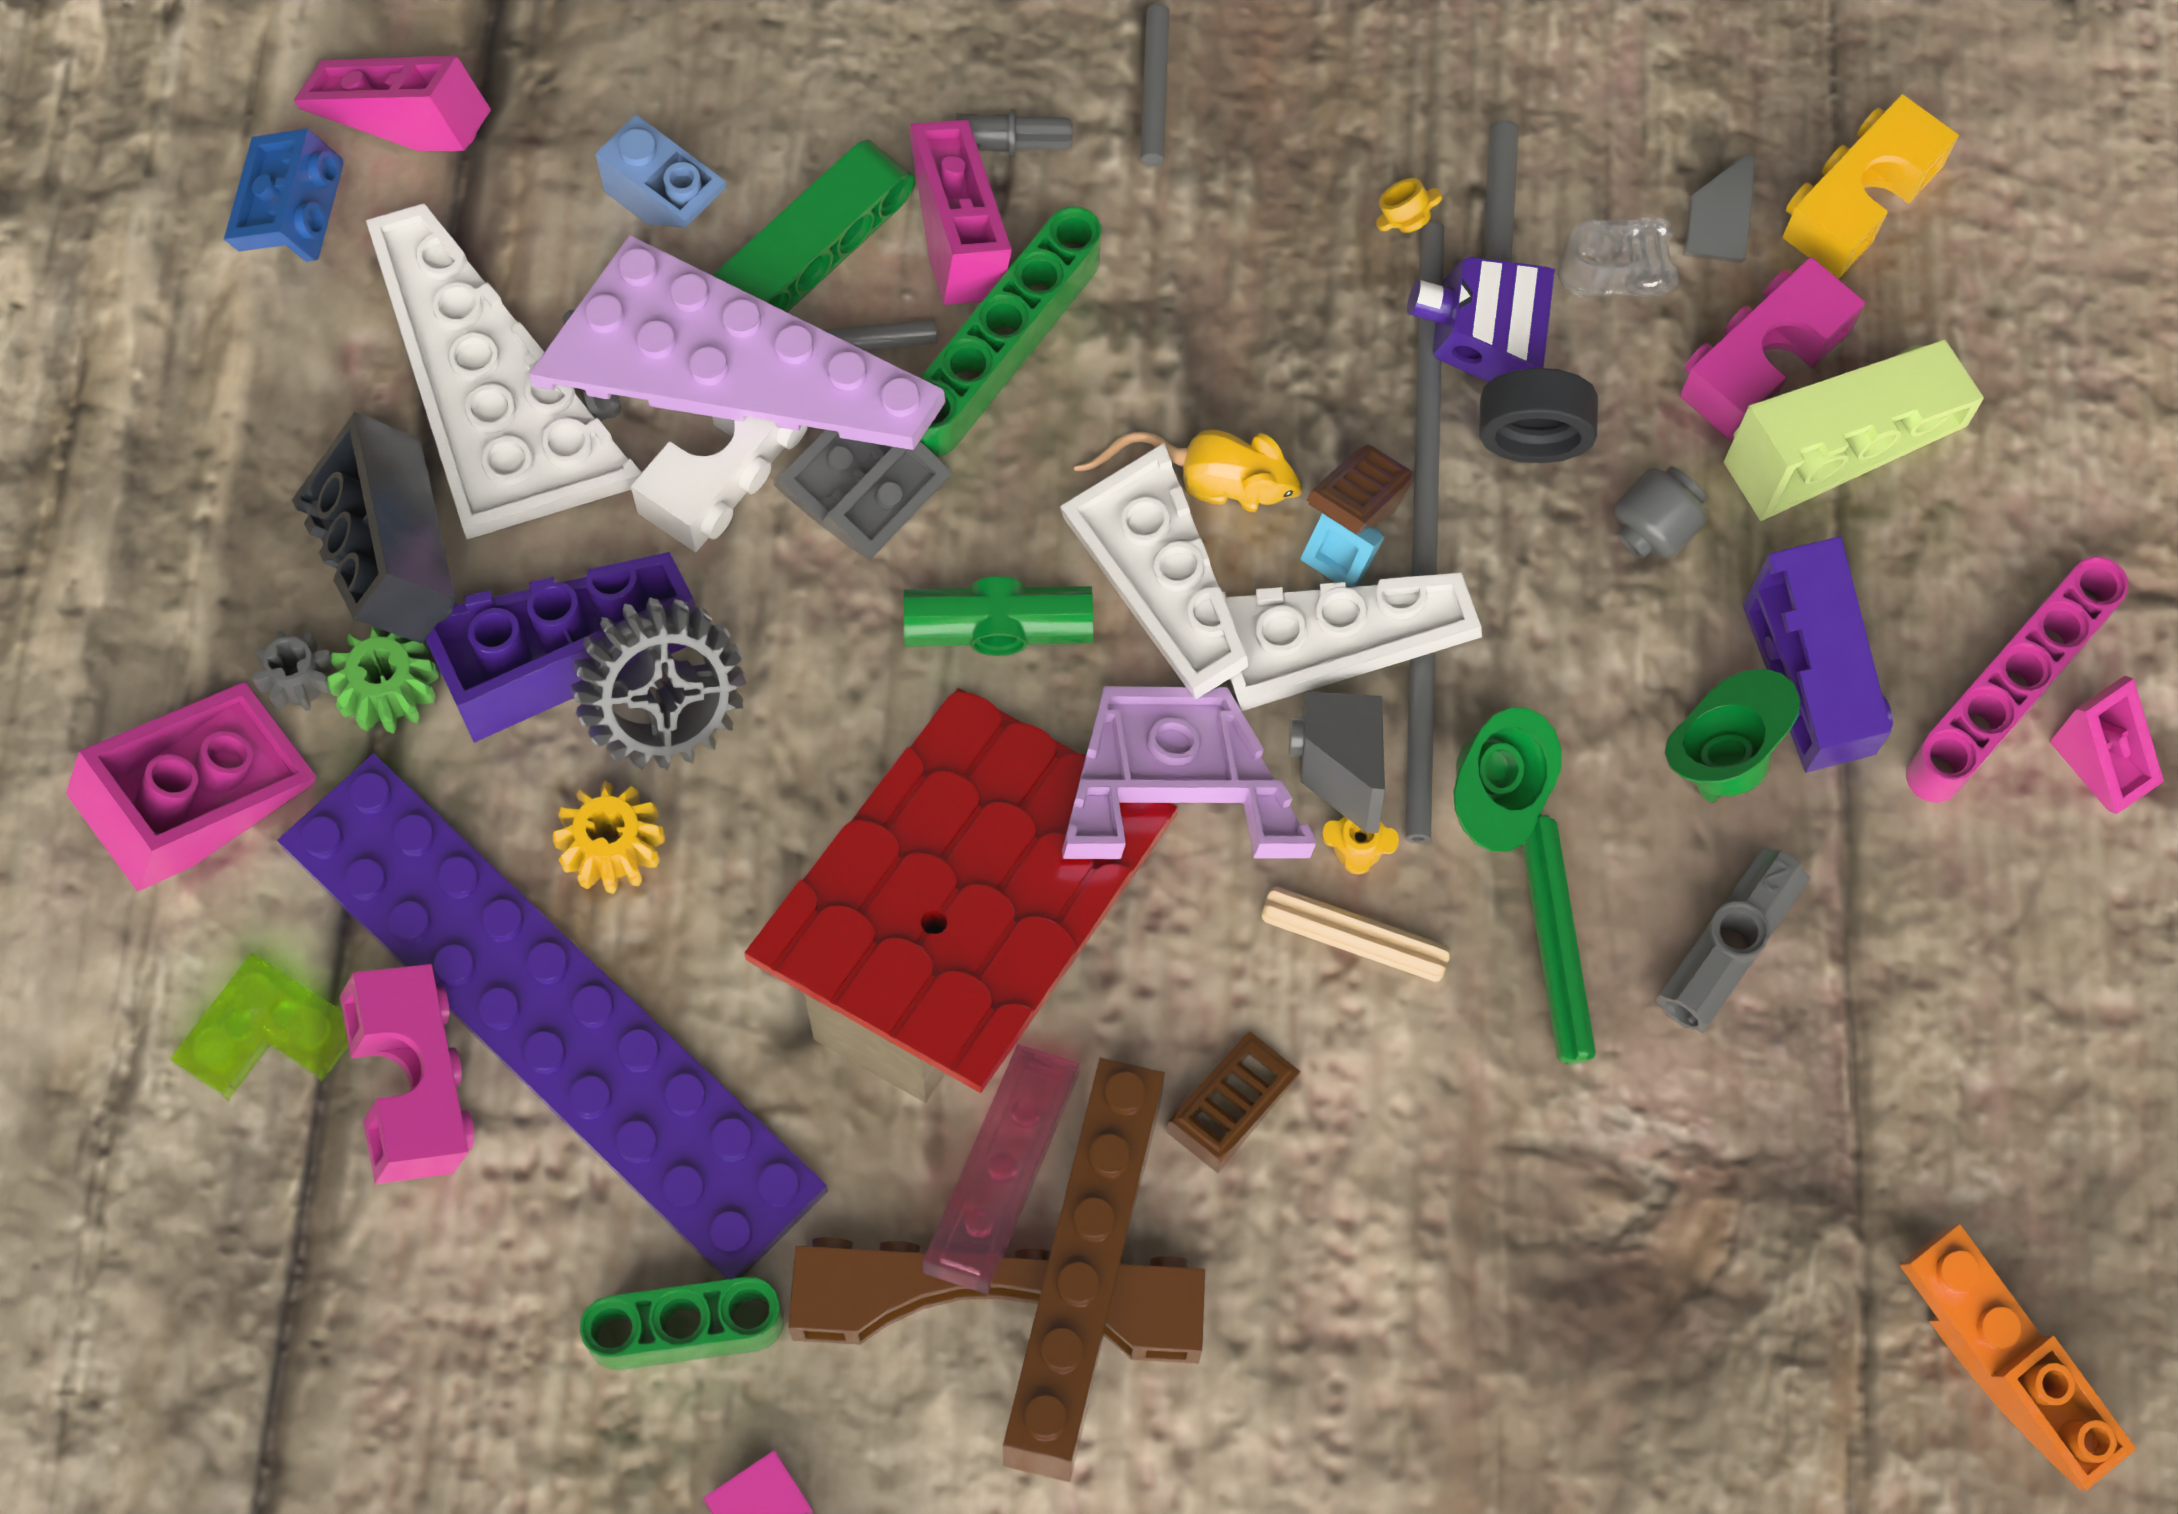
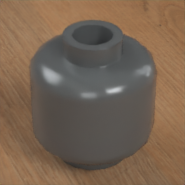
M1670 466L1666 472L1656 468L1648 469L1614 506L1615 517L1622 527L1616 536L1628 550L1641 559H1644L1649 553L1660 558L1670 559L1677 555L1705 524L1707 514L1702 504L1707 497L1691 478L1675 467Z

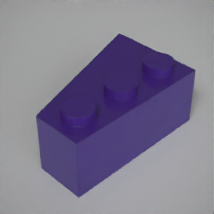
M1839 536L1769 553L1742 606L1766 669L1782 673L1792 681L1801 699L1799 716L1792 726L1790 734L1805 773L1876 755L1892 732L1893 716L1888 700L1881 692L1842 537Z

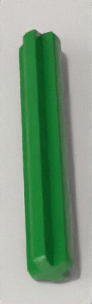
M1539 815L1533 832L1525 843L1522 844L1556 1054L1560 1062L1574 1065L1594 1059L1596 1050L1558 824L1549 815Z

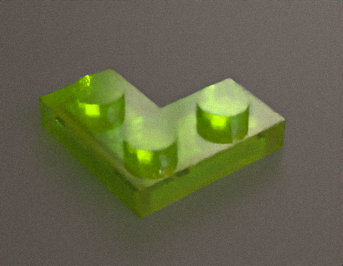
M251 953L170 1060L176 1067L229 1101L269 1047L312 1076L323 1081L349 1044L343 1012Z

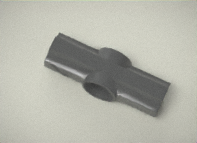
M1765 846L1761 849L1657 997L1656 1002L1662 1006L1669 1018L1684 1028L1695 1029L1701 1033L1705 1032L1810 881L1811 877L1804 871L1801 862L1783 850H1772ZM1732 929L1739 932L1745 938L1747 948L1735 949L1728 946L1723 941L1720 930Z

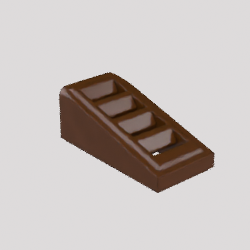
M1365 445L1352 453L1312 489L1306 501L1309 502L1310 506L1357 534L1395 513L1413 482L1414 474L1410 469L1375 447Z
M1249 1031L1168 1121L1167 1133L1215 1172L1219 1173L1298 1078L1301 1071ZM1249 1054L1277 1076L1271 1085H1268L1242 1064ZM1232 1074L1260 1095L1255 1103L1251 1102L1227 1083ZM1217 1092L1244 1113L1239 1121L1212 1101ZM1202 1111L1228 1131L1223 1139H1220L1196 1119Z

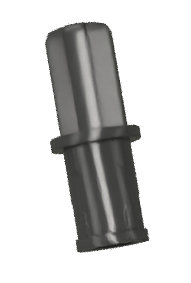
M1009 109V114L995 115L956 113V120L969 121L979 151L1009 152V157H1015V150H1068L1073 143V124L1071 119L1066 117H1016L1015 109Z

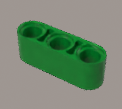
M742 1277L606 1296L595 1300L586 1308L581 1317L579 1331L585 1347L599 1365L609 1370H627L756 1352L768 1348L778 1340L783 1330L784 1315L775 1290L767 1282L759 1278ZM749 1300H759L767 1304L769 1315L759 1327L743 1329L734 1324V1313L742 1303ZM688 1309L701 1315L700 1325L691 1336L677 1339L665 1333L666 1323L675 1312ZM625 1319L632 1323L631 1334L628 1340L621 1346L604 1348L598 1345V1333L608 1321Z

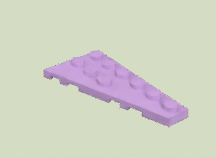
M631 235L626 239L529 373L533 387L555 390V386L560 385L584 389L587 396L610 399L611 394L647 400L651 407L744 422L745 416L775 421L778 428L800 431L801 426L837 431L840 438L911 450L915 449L945 404L943 389Z

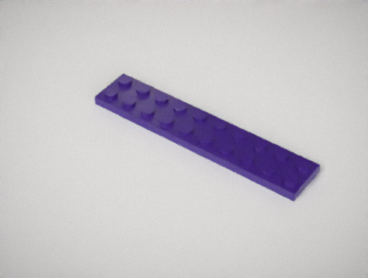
M374 753L277 840L282 849L403 967L432 964L436 986H443L446 990L449 1011L725 1280L744 1277L828 1192L827 1185Z

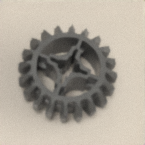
M650 597L646 605L645 614L638 615L632 605L624 604L622 614L626 620L616 626L611 619L602 617L600 626L606 636L602 640L595 637H584L583 646L592 658L574 660L573 670L582 679L571 684V695L576 702L581 703L576 708V716L582 726H590L588 735L592 742L599 747L607 744L606 749L609 755L618 762L629 755L633 765L643 770L654 755L659 767L668 771L673 754L680 753L685 762L693 764L695 753L692 748L702 742L706 748L715 750L716 740L711 733L716 728L733 731V721L725 711L744 708L743 698L735 690L747 684L746 674L741 667L736 666L742 660V654L735 643H728L730 633L725 626L718 622L711 625L712 618L703 608L698 607L689 614V608L684 601L675 598L667 611L664 612L659 600ZM667 643L686 645L703 654L705 664L692 666L688 660H674L668 650ZM640 652L633 663L623 667L634 655ZM663 670L669 680L667 682L661 680L664 686L658 689L654 682L662 678ZM650 686L657 688L656 699L649 690ZM626 703L629 709L643 708L650 718V724L626 720L613 711L612 705ZM689 703H692L686 710L680 713L683 707H685Z

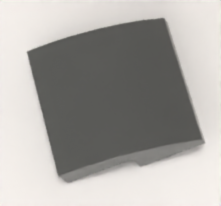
M824 430L777 478L774 486L832 535L854 551L871 560L953 472L920 441L915 449L911 450L840 438L837 431Z

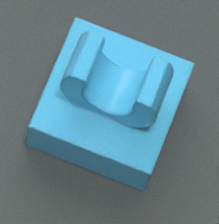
M1322 513L1300 560L1335 583L1345 582L1346 587H1357L1363 581L1385 536L1377 528L1372 529L1371 527L1355 534Z

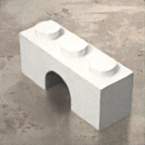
M745 416L744 422L712 417L713 424L732 437L731 442L726 448L716 454L695 456L685 452L669 441L631 485L637 513L696 553L708 538L716 539L724 532L732 519L733 508L747 492L754 494L762 487L770 474L771 463L784 448L790 450L800 442L807 431V426H801L800 431L778 428L776 422Z

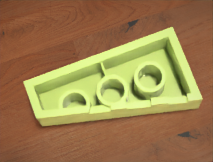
M1946 340L1924 347L1914 345L1892 358L1750 405L1739 428L1733 435L1734 440L1725 457L1724 464L1759 520L1763 521L1968 426L1984 397Z

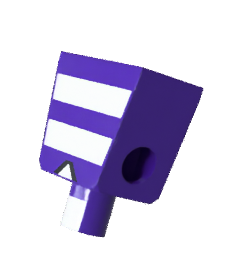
M1475 257L1463 258L1443 280L1442 286L1417 279L1409 294L1407 314L1436 322L1432 352L1438 360L1486 382H1490L1496 376L1513 370L1544 368L1555 269L1546 266Z

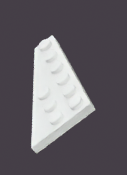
M420 204L366 220L467 540L631 490V485L642 472L631 459H627L614 443L609 431L598 418L595 419L575 394L574 388L556 385L555 390L533 387L529 373L542 357L544 351L520 321L517 323L502 304L501 298L488 282L485 283L467 261L465 253L425 204Z

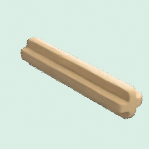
M1278 886L1270 890L1263 907L1262 919L1266 923L1434 982L1440 981L1443 977L1450 958L1451 949L1445 944Z

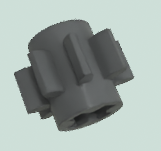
M281 630L277 632V639L266 649L257 648L255 650V654L265 670L256 672L252 679L259 692L270 691V699L279 711L286 706L287 702L301 705L305 711H309L311 709V701L316 699L321 692L331 693L327 685L328 679L322 672L333 668L331 664L332 656L329 650L317 651L318 644L312 632L307 631L299 639L286 636ZM297 667L298 672L291 675L289 670Z

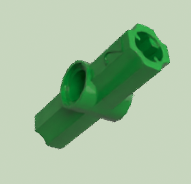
M994 576L979 579L972 583L970 588L904 589L905 647L971 646L979 654L1008 656L1023 651L1027 645L1093 644L1092 586L1025 587L1024 583L1018 579Z

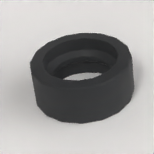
M1520 369L1496 376L1483 387L1480 397L1479 438L1486 449L1499 457L1526 463L1560 462L1582 455L1593 447L1595 443L1598 425V394L1593 384L1581 376L1560 369Z

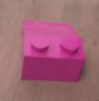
M243 682L80 750L66 795L136 891L139 892L195 866L312 786L317 776L247 683Z

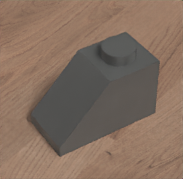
M1305 692L1302 718L1291 717L1289 730V755L1300 756L1301 783L1365 833H1379L1385 794L1382 696Z

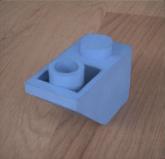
M637 114L595 153L604 192L647 225L687 227L727 187L724 179Z

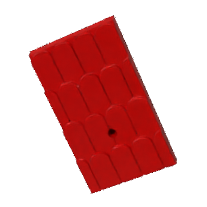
M957 688L953 694L947 697L912 745L906 747L852 820L842 827L804 879H800L746 949L744 952L745 959L804 993L814 1040L924 1103H927L944 1073L982 1093L1177 815L1178 807L1172 803H1119L1126 843L1121 859H1063L1062 848L1086 754L1078 753L1052 739L1042 729L1023 723L1004 713L987 699Z

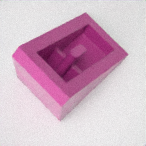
M2126 675L2078 707L2050 741L2103 806L2116 815L2164 782L2135 681Z

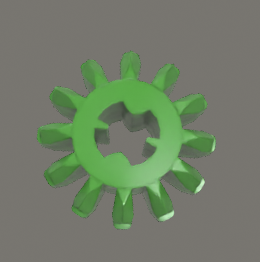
M374 626L370 629V638L361 641L358 636L348 633L346 641L351 652L332 653L331 664L337 672L327 677V685L331 694L338 697L336 707L340 714L346 718L356 716V722L359 727L366 732L381 719L385 730L394 734L397 727V718L404 715L409 721L418 724L420 714L415 705L435 704L436 694L430 684L438 681L439 671L435 662L428 660L431 653L425 642L421 644L393 633L385 637L383 630ZM385 674H393L389 680H386ZM380 677L382 683L374 684L373 682Z

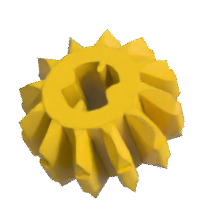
M605 780L600 788V797L592 799L589 792L579 788L576 796L581 808L560 807L558 816L565 827L553 833L555 847L564 851L559 858L562 869L566 873L578 871L577 878L579 884L586 889H589L602 877L606 892L614 894L618 888V878L623 876L627 877L629 883L639 887L642 878L638 866L657 868L660 858L658 852L653 847L665 842L663 827L654 824L659 817L657 807L651 802L640 804L639 791L632 785L616 797L612 783ZM610 831L612 836L615 838L619 837V839L609 844L606 839L599 837L603 833Z

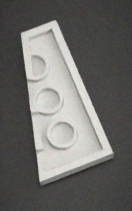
M1164 443L1060 506L1064 520L1195 700L1249 667L1245 650L1221 588L1217 584L1209 557L1195 527L1188 503L1178 483Z
M1462 573L1380 579L1378 585L1346 587L1345 582L1320 584V590L1283 593V587L1256 589V595L1226 597V593L1222 592L1245 650L1249 666L1230 678L1241 711L1482 637L1481 624Z

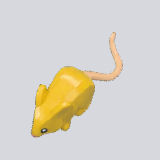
M1204 430L1191 440L1188 448H1177L1155 434L1132 432L1116 439L1102 454L1092 461L1075 465L1073 468L1075 471L1094 469L1131 443L1144 442L1152 444L1155 448L1164 443L1171 462L1183 467V479L1187 493L1200 501L1220 505L1225 504L1227 499L1231 498L1238 500L1244 510L1256 512L1259 503L1264 505L1275 504L1284 499L1299 497L1303 492L1299 479L1284 459L1278 444L1271 437L1263 433H1258L1250 445L1224 431Z

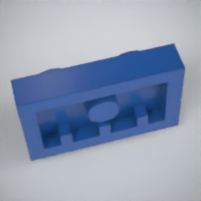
M308 128L252 137L224 240L239 252L286 245L306 262L318 260L344 164L343 159Z

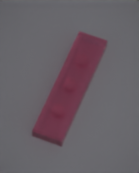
M1017 1044L923 1260L924 1274L988 1295L1078 1079L1080 1063Z

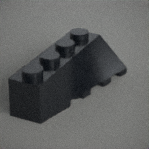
M354 412L292 498V502L296 510L308 514L304 525L309 535L319 538L323 542L319 554L324 564L337 569L333 581L353 619L422 644L436 624L444 622L449 617L455 604L456 592L452 585L446 558V548L442 540L437 508L433 500L429 482V471L425 464L421 441L416 436Z

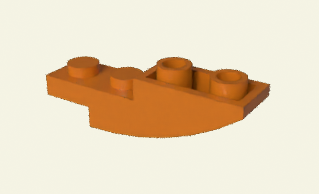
M1961 1224L1948 1225L1899 1265L1936 1315L1929 1320V1323L1951 1352L2002 1413L2079 1490L2087 1491L2136 1450V1447L2055 1336H2042Z

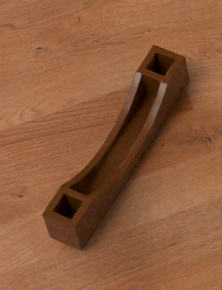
M1099 1057L1003 1442L1004 1467L1071 1482L1118 1271L1162 1101L1165 1072Z
M834 1237L815 1238L812 1240V1247L795 1246L788 1328L793 1341L861 1345L888 1325L926 1308L959 1300L1005 1299L1038 1305L1051 1251L1020 1249L1015 1251V1258L988 1257V1250L986 1248L974 1245H953L947 1248V1254L920 1253V1246L918 1244L904 1241H886L880 1243L879 1250L852 1249L853 1242L846 1239ZM1122 1257L1104 1337L1131 1360L1199 1364L1203 1346L1206 1269L1191 1268V1261L1181 1257H1154L1150 1259V1266L1123 1264Z

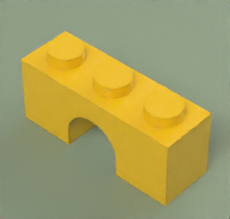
M1903 94L1886 111L1877 107L1860 127L1857 133V137L1860 139L1851 149L1844 144L1841 145L1823 167L1821 174L1824 177L1815 187L1806 182L1796 192L1786 207V212L1791 215V218L1782 238L1808 258L1812 257L1837 279H1840L1874 242L1888 213V210L1875 202L1866 193L1865 188L1880 187L1887 189L1909 204L1944 167L1959 137V134Z

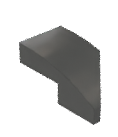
M1743 156L1690 197L1683 256L1735 263L1745 261L1751 217L1755 156Z

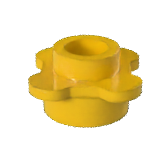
M1416 178L1404 179L1393 184L1379 199V206L1384 214L1380 215L1376 220L1378 229L1380 231H1387L1391 228H1399L1403 233H1410L1422 228L1431 218L1430 209L1442 200L1440 190L1432 188L1426 191L1421 181Z
M1345 816L1339 821H1328L1322 831L1324 843L1333 847L1336 857L1344 864L1346 870L1353 874L1366 873L1370 866L1380 859L1382 854L1394 853L1399 844L1398 833L1392 828H1386L1381 821L1379 833H1365ZM1361 832L1366 835L1367 839L1364 842H1358L1354 835Z

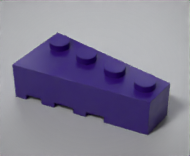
M670 552L588 569L587 576L583 578L555 582L554 577L531 581L529 582L530 589L495 597H493L491 590L466 595V603L454 605L449 617L444 622L437 623L425 640L475 743L573 699L571 684L582 680L573 670L574 660L592 658L583 646L584 637H595L602 640L606 636L600 626L602 617L611 619L617 626L626 620L622 614L624 604L632 605L638 615L645 614L646 605L650 597L659 600L664 612L667 611L675 598L684 601L689 608V614L697 609V606ZM667 643L671 654L688 647L681 644ZM640 652L634 655L623 667L633 663Z

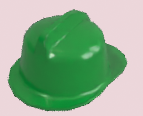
M1767 669L1745 670L1725 678L1705 696L1691 714L1668 737L1664 754L1670 769L1681 778L1692 781L1697 786L1702 798L1710 803L1716 802L1721 797H1733L1748 793L1759 786L1769 772L1772 751L1789 733L1799 716L1801 699L1794 683L1782 673Z
M1506 708L1493 714L1478 732L1473 733L1467 739L1456 760L1457 778L1453 790L1455 812L1462 830L1476 845L1490 852H1509L1525 843L1538 822V816L1541 815L1548 797L1556 785L1562 765V748L1555 729L1543 715L1529 708Z

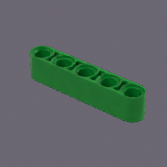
M871 140L860 141L712 276L788 313L903 206L912 193L916 179L912 173Z
M1069 206L1057 211L920 377L944 390L945 404L938 415L946 419L942 422L931 424L920 440L936 457L950 453L960 443L1096 274L1100 266L1101 224L1097 216L1090 210L1083 207ZM1069 242H1078L1084 244L1085 246L1080 248H1069L1064 246L1063 244ZM1035 284H1043L1050 287V289L1033 291L1028 287ZM1000 327H1009L1016 330L1009 335H999L992 332ZM966 370L976 371L981 374L974 379H963L956 376L958 373Z

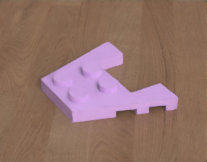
M1104 686L1062 848L1063 859H1121L1126 843L1119 803H1243L1254 858H1310L1316 841L1309 825L1301 826L1292 811L1290 804L1293 798L1283 781L1274 780L1261 758L1264 749L1227 687H1215L1195 700L1186 687Z

